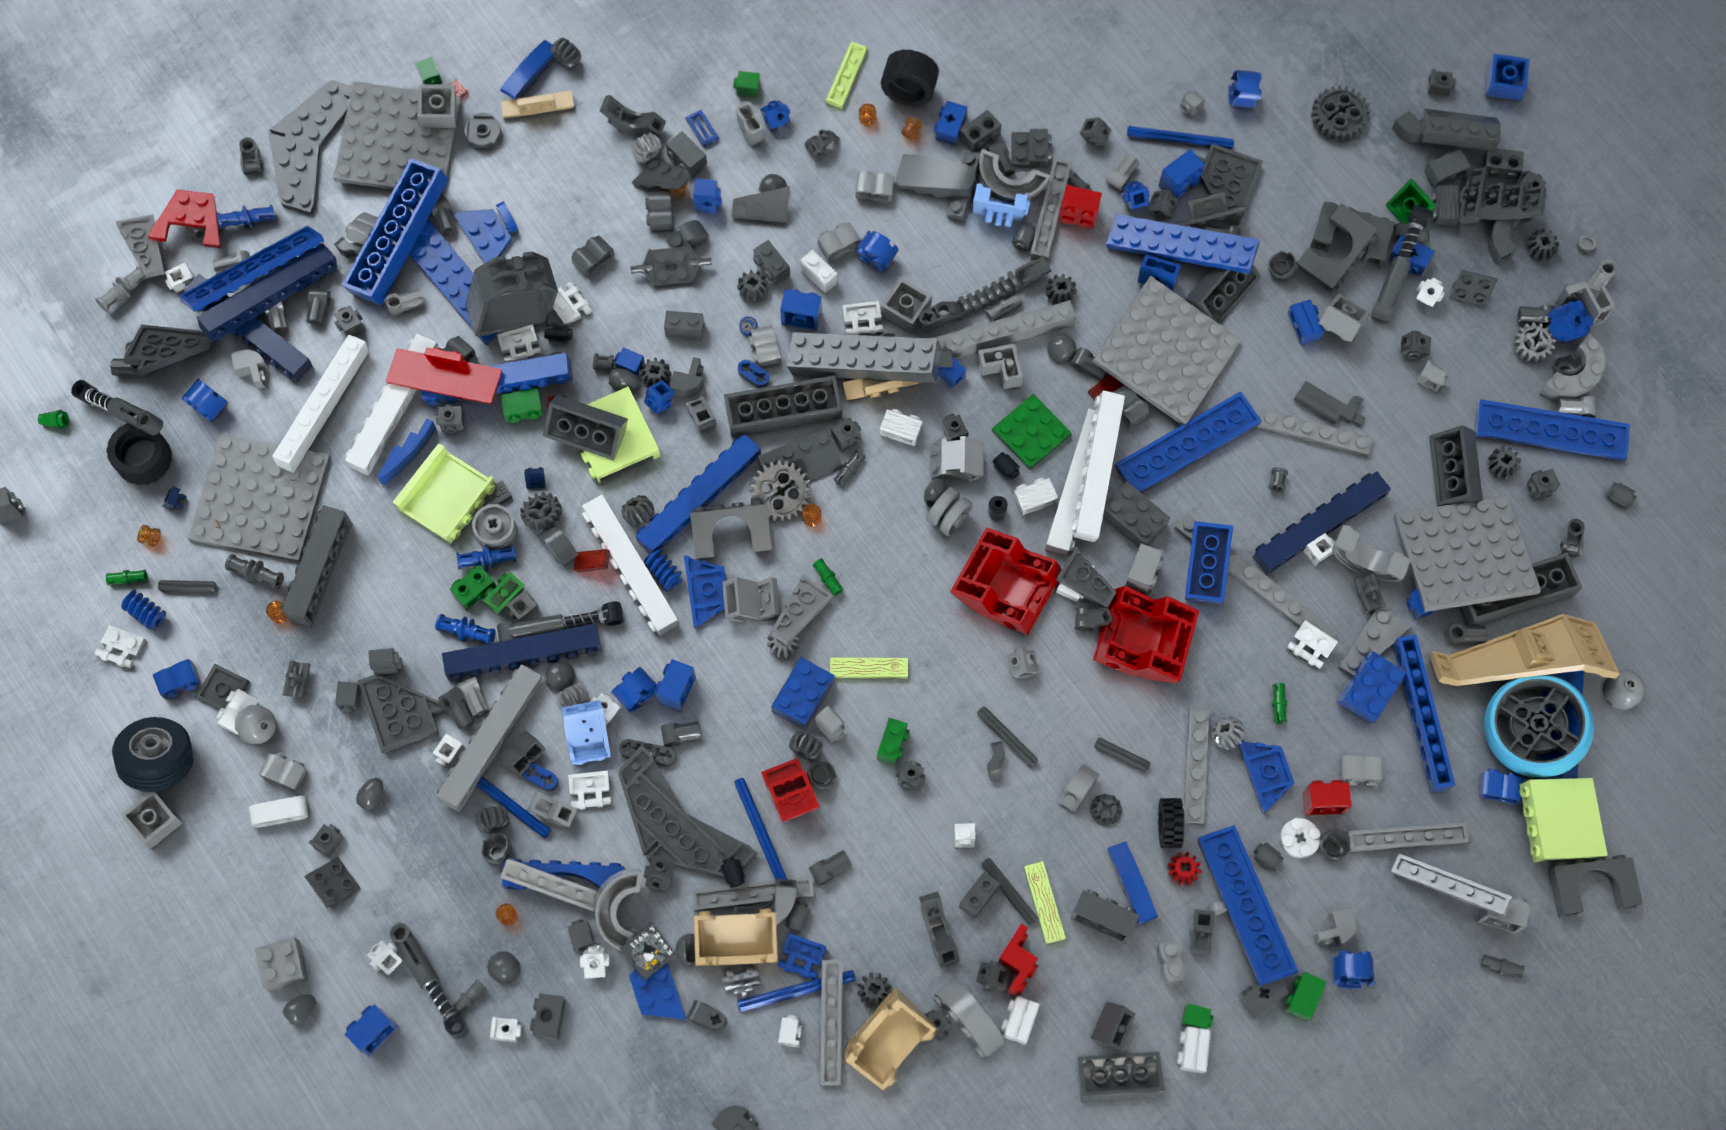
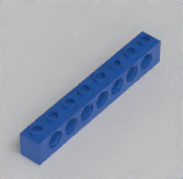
M1417 635L1399 637L1392 645L1398 668L1406 673L1402 679V684L1431 793L1448 791L1456 784Z

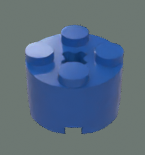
M1244 70L1233 71L1230 80H1233L1232 86L1229 85L1228 102L1231 104L1230 106L1255 108L1256 101L1261 99L1262 90L1259 89L1262 78L1261 73Z
M868 230L857 246L856 252L860 255L858 259L865 264L870 262L877 271L883 272L888 268L899 249L895 244L892 247L889 244L891 240L876 231L870 233V230Z
M1580 300L1571 301L1553 308L1548 315V318H1551V324H1548L1550 332L1559 342L1564 341V343H1568L1584 337L1589 333L1590 326H1593V318L1589 316L1583 302Z
M199 378L182 397L183 401L210 422L216 418L228 403L227 400Z
M638 667L633 673L627 672L621 679L623 682L611 691L622 705L632 713L641 708L640 704L645 700L651 699L656 693L655 688L657 684L641 667Z
M1344 950L1338 952L1339 956L1332 958L1334 985L1338 983L1340 988L1358 989L1361 988V984L1367 983V987L1374 985V965L1371 952L1362 951L1358 954H1351L1350 951Z

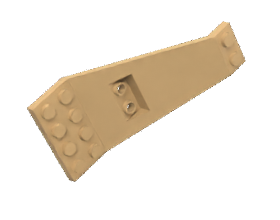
M1565 614L1451 655L1432 651L1429 655L1438 682L1453 686L1580 670L1616 679L1620 674L1597 624Z

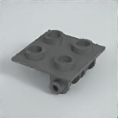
M1461 269L1457 281L1453 284L1450 298L1486 307L1498 278Z
M338 857L304 876L324 905L330 909L337 906L336 902L360 889V886Z

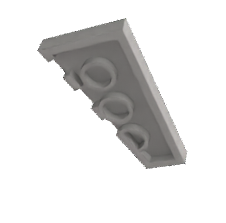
M153 214L116 221L119 231L145 277L165 274L159 242L148 238V234L155 225Z
M803 574L783 612H781L772 628L771 635L787 645L832 601L833 595Z
M1384 608L1376 609L1338 669L1352 677L1366 654L1375 651L1382 655L1397 638L1401 637L1412 626Z

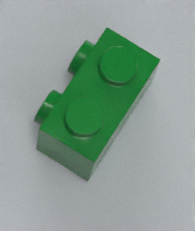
M538 388L500 395L506 423H517L523 419L533 420L543 416Z
M479 565L471 568L462 579L456 580L451 585L450 591L467 611L485 597L483 594L490 587L494 589L496 584Z
M504 572L497 580L499 584L494 589L490 587L483 594L486 597L483 601L497 614L525 586L511 572L508 575Z
M892 718L888 719L877 752V760L896 765L897 759L901 760L904 748H901L903 741L907 742L910 730H907L908 723Z
M1305 971L1300 976L1297 975L1292 985L1295 987L1293 994L1289 993L1285 1001V1005H1287L1286 1012L1310 1021L1327 981Z

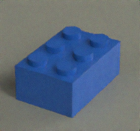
M1375 651L1365 655L1336 702L1366 723L1376 722L1406 673Z
M800 657L772 703V712L806 731L833 686L835 675Z

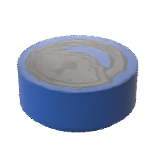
M746 316L740 320L739 329L746 336H751V330L758 328L756 319L751 316Z

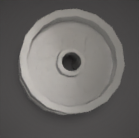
M953 487L948 488L939 497L926 518L934 526L940 524V531L946 536H950L959 528L973 507V503L964 497L959 500L960 493Z
M498 504L484 506L475 514L472 520V529L483 548L484 545H487L489 550L509 548L517 538L518 528L511 512L504 506Z

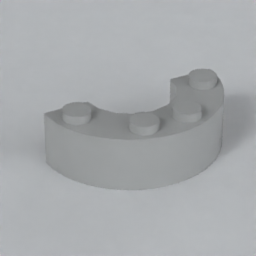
M984 149L981 150L979 164L982 180L987 188H991V193L1002 200L1015 202L1016 194L1026 195V193H1028L1027 199L1029 200L1037 196L1050 180V175L1035 169L1024 179H1008L999 170V155Z
M1591 333L1573 354L1576 359L1580 356L1583 360L1581 372L1573 376H1566L1556 372L1541 390V395L1558 401L1559 397L1578 399L1592 391L1604 373L1606 361L1603 348Z
M1349 525L1341 527L1332 552L1342 564L1364 576L1373 574L1377 580L1388 582L1403 580L1411 559L1407 558L1402 552H1384L1378 548L1369 547L1360 540V533L1355 531V528Z
M626 869L610 876L601 885L594 900L593 914L598 930L611 946L622 951L620 947L633 937V932L631 928L624 927L618 922L616 909L619 902L625 896L640 892L642 871L640 869Z
M952 979L934 994L936 1004L941 1009L944 1007L949 1011L947 1013L954 1022L958 1020L962 1025L961 1031L967 1038H971L972 1043L975 1045L973 1049L979 1057L983 1055L986 1059L1004 1044V1039L993 1021L975 998L957 980Z

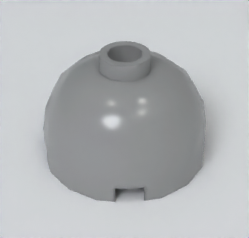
M1619 670L1620 674L1616 679L1608 677L1604 682V697L1615 708L1621 710L1631 709L1643 699L1645 685L1641 677L1635 672Z
M250 705L238 713L235 719V730L242 741L248 744H261L267 742L274 735L276 719L269 709L260 705Z

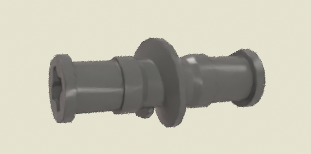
M230 554L226 559L225 569L236 571L245 576V580L248 583L258 580L261 583L272 585L274 589H279L284 581L283 573L270 571L264 567L263 561L256 563L253 559L250 561L242 560L234 554Z

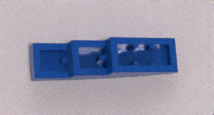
M547 40L541 42L513 71L500 88V91L515 100L536 82L537 76L547 68L548 62L555 57L551 52L553 44Z
M426 418L418 434L410 432L403 447L394 446L378 475L381 484L385 485L415 459L436 429L433 421Z
M1127 842L1108 847V854L1115 866L1124 894L1131 908L1136 910V914L1139 915L1138 923L1141 924L1158 918L1147 887Z

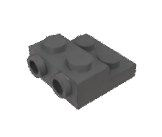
M1030 129V132H1011V162L1014 168L1048 167V161H1052V150H1048V145L1052 144V134H1048V129Z

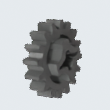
M542 492L541 496L535 493L534 498L528 497L529 501L523 502L524 507L520 508V516L525 526L529 525L530 529L536 527L540 531L543 526L545 529L548 528L547 525L549 524L554 526L553 521H559L558 515L562 514V506L557 497L552 496V493H549L547 496L545 492Z

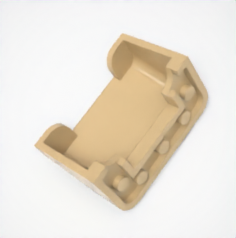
M760 909V913L720 916L711 915L710 911L699 912V916H694L696 966L778 963L776 912L772 913V909Z
M895 988L849 1040L845 1047V1061L880 1089L884 1090L895 1082L897 1067L920 1041H930L934 1037L936 1026L901 991Z

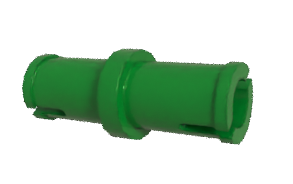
M819 559L813 563V567L821 576L822 583L828 586L832 595L837 596L844 588L835 578L836 574L830 571L824 560Z
M123 570V572L106 573L107 585H130L131 583L147 582L148 580L146 570Z
M1274 683L1272 685L1274 723L1281 724V721L1286 723V706L1288 704L1287 700H1285V684L1278 683L1277 686Z

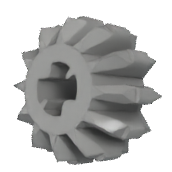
M652 133L643 134L642 137H638L631 146L635 159L638 162L645 163L659 156L663 150L660 139Z
M772 635L767 637L769 640L767 647L771 648V654L777 652V658L784 654V657L787 659L788 653L794 655V649H799L797 642L800 641V638L798 636H795L787 645H782V642Z
M583 684L570 686L559 692L555 697L559 709L587 703L590 700L587 689Z
M1229 715L1227 719L1222 717L1221 722H1216V727L1212 728L1213 734L1211 736L1218 747L1229 750L1230 747L1235 749L1238 743L1242 744L1241 739L1246 738L1244 733L1246 730L1239 719Z

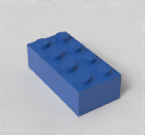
M1194 521L1185 600L1224 605L1233 525Z

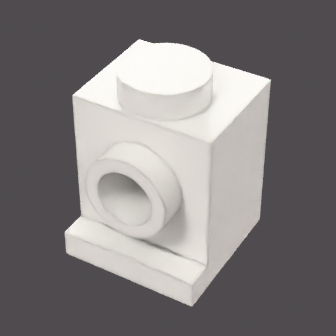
M186 263L165 272L168 278L165 280L170 290L174 289L176 293L184 290L194 279Z
M1324 533L1305 547L1304 553L1316 566L1319 562L1333 554L1332 548L1335 541Z
M445 734L433 752L437 758L435 761L443 767L447 764L452 767L460 753L465 750V747L461 742ZM452 751L450 756L447 757L446 752Z
M975 823L955 824L954 847L974 848Z
M787 1015V1018L782 1017L779 1044L799 1047L800 1043L796 1040V1038H800L802 1026L799 1025V1016Z
M492 1017L490 1038L496 1041L517 1042L518 1037L522 1035V1024H519L520 1021L518 1019ZM508 1025L510 1027L509 1031L503 1032V1027Z

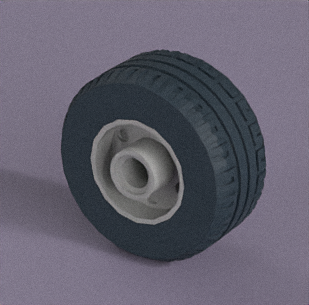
M163 717L143 718L129 724L118 734L112 747L113 760L120 780L130 788L143 792H157L173 787L186 777L193 764V752L188 732L179 723Z

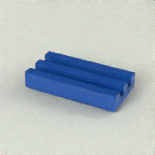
M702 110L685 117L703 148L707 144H712L714 140H719L718 135ZM697 116H700V117H701V119L703 120L704 124L706 125V127L708 128L709 132L711 133V135H712L711 137H709V135L707 134L706 130H705L704 127L702 126V124H701V122L699 121V119L697 118ZM691 119H694L706 140L703 139Z

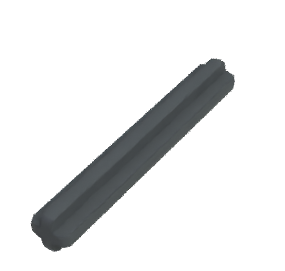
M985 706L977 712V715L1030 767L1037 763L1038 758Z
M991 858L984 860L982 867L992 878L1000 883L999 888L1029 925L1034 924L1038 920L1036 914Z

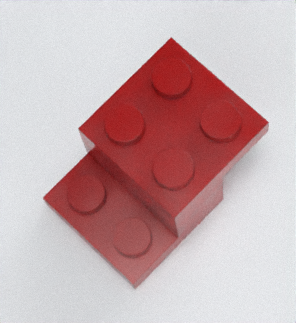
M798 758L761 772L782 823L820 808L806 772L802 770Z
M1022 923L998 962L1002 963L1003 967L1011 970V973L1017 976L1007 992L1012 998L1016 994L1021 995L1028 983L1025 981L1026 978L1031 979L1039 966L1036 964L1038 958L1022 948L1029 936L1026 933L1028 927Z

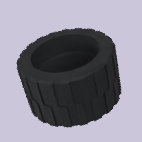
M910 49L897 50L887 58L880 83L881 89L886 96L896 103L906 106H922L932 100L939 76V68L937 63L926 54Z
M126 423L113 432L107 443L106 452L108 460L111 462L110 464L124 480L132 484L147 485L157 481L165 475L172 462L170 445L160 432L153 436ZM144 440L155 443L154 453L147 462L138 466L124 464L125 454L133 444Z

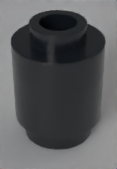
M546 324L545 339L560 343H568L569 340H572L573 329H570V325Z
M1001 452L993 460L994 467L1006 480L1010 478L1013 480L1020 474V466L1009 454Z
M1002 496L992 497L988 505L989 516L995 520L1004 518L1007 513V500Z
M734 857L723 860L724 864L720 867L725 881L729 884L730 888L746 883L740 860H735Z

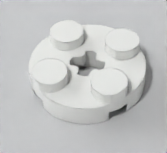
M1294 818L1287 822L1280 832L1279 838L1283 846L1282 849L1287 855L1296 859L1313 855L1320 845L1319 829L1306 819ZM1302 834L1305 842L1297 843L1295 835Z

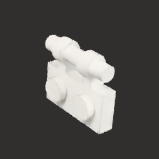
M572 282L566 285L568 288L566 292L561 287L558 288L552 308L561 322L566 325H570L581 318L578 311L583 310L586 315L592 312L589 302L581 296V291ZM570 298H575L577 303L573 305Z
M879 301L842 305L844 324H852V328L845 329L846 335H876V333L883 332L882 325H875V321H881ZM869 322L867 327H858V323Z
M533 324L497 335L502 353L510 352L511 356L504 358L505 363L528 359V356H533L537 353L542 354L540 347L532 349V345L538 344ZM526 347V352L516 354L515 350Z
M1305 620L1294 636L1300 640V643L1296 645L1291 641L1287 648L1293 651L1292 654L1295 656L1299 655L1307 660L1309 665H1314L1320 669L1324 662L1318 659L1319 655L1322 654L1327 658L1338 641ZM1305 644L1315 650L1313 655L1303 649Z
M109 625L101 640V643L107 647L104 650L97 648L95 655L101 657V660L115 662L117 666L132 668L134 661L129 660V657L132 655L138 658L146 639ZM116 649L121 651L122 654L118 656L116 654H113V652Z
M608 771L568 775L570 796L578 795V801H571L572 807L585 810L586 807L597 806V808H603L604 805H611V797L603 798L602 792H610ZM596 793L595 799L585 800V794Z

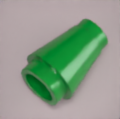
M62 410L47 412L38 415V423L62 429L68 425L69 416L67 412Z

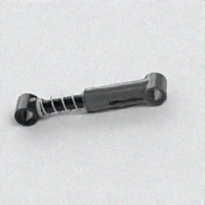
M1414 204L1407 221L1409 222L1408 232L1404 235L1405 240L1401 243L1402 248L1398 251L1399 255L1392 260L1371 316L1389 322L1411 266L1408 260H1411L1409 258L1411 253L1414 252L1412 250L1414 245L1417 244L1415 243L1417 237H1420L1419 232L1426 227L1432 210Z
M78 380L72 386V395L86 404H95L107 410L110 415L150 435H157L162 430V419L149 411L143 410L120 398L109 397L84 380Z
M614 601L603 604L599 610L596 609L594 612L587 611L584 614L579 612L578 615L572 616L570 614L568 617L558 614L516 623L512 621L503 622L497 625L499 642L582 625L596 624L598 622L601 624L605 623L606 626H616L622 624L624 618L621 603Z
M403 923L393 925L390 929V938L421 989L428 991V996L433 999V1005L437 1006L438 1013L442 1014L445 1030L454 1039L464 1038L468 1033V1025L461 1015L453 1010L454 1007H451L448 1002L450 999L447 1000L444 995L445 992H442L439 987L440 984L437 983L439 977L412 931ZM400 932H406L404 938L397 939ZM409 945L417 957L415 960L407 949ZM461 1023V1028L458 1031H452L454 1024Z

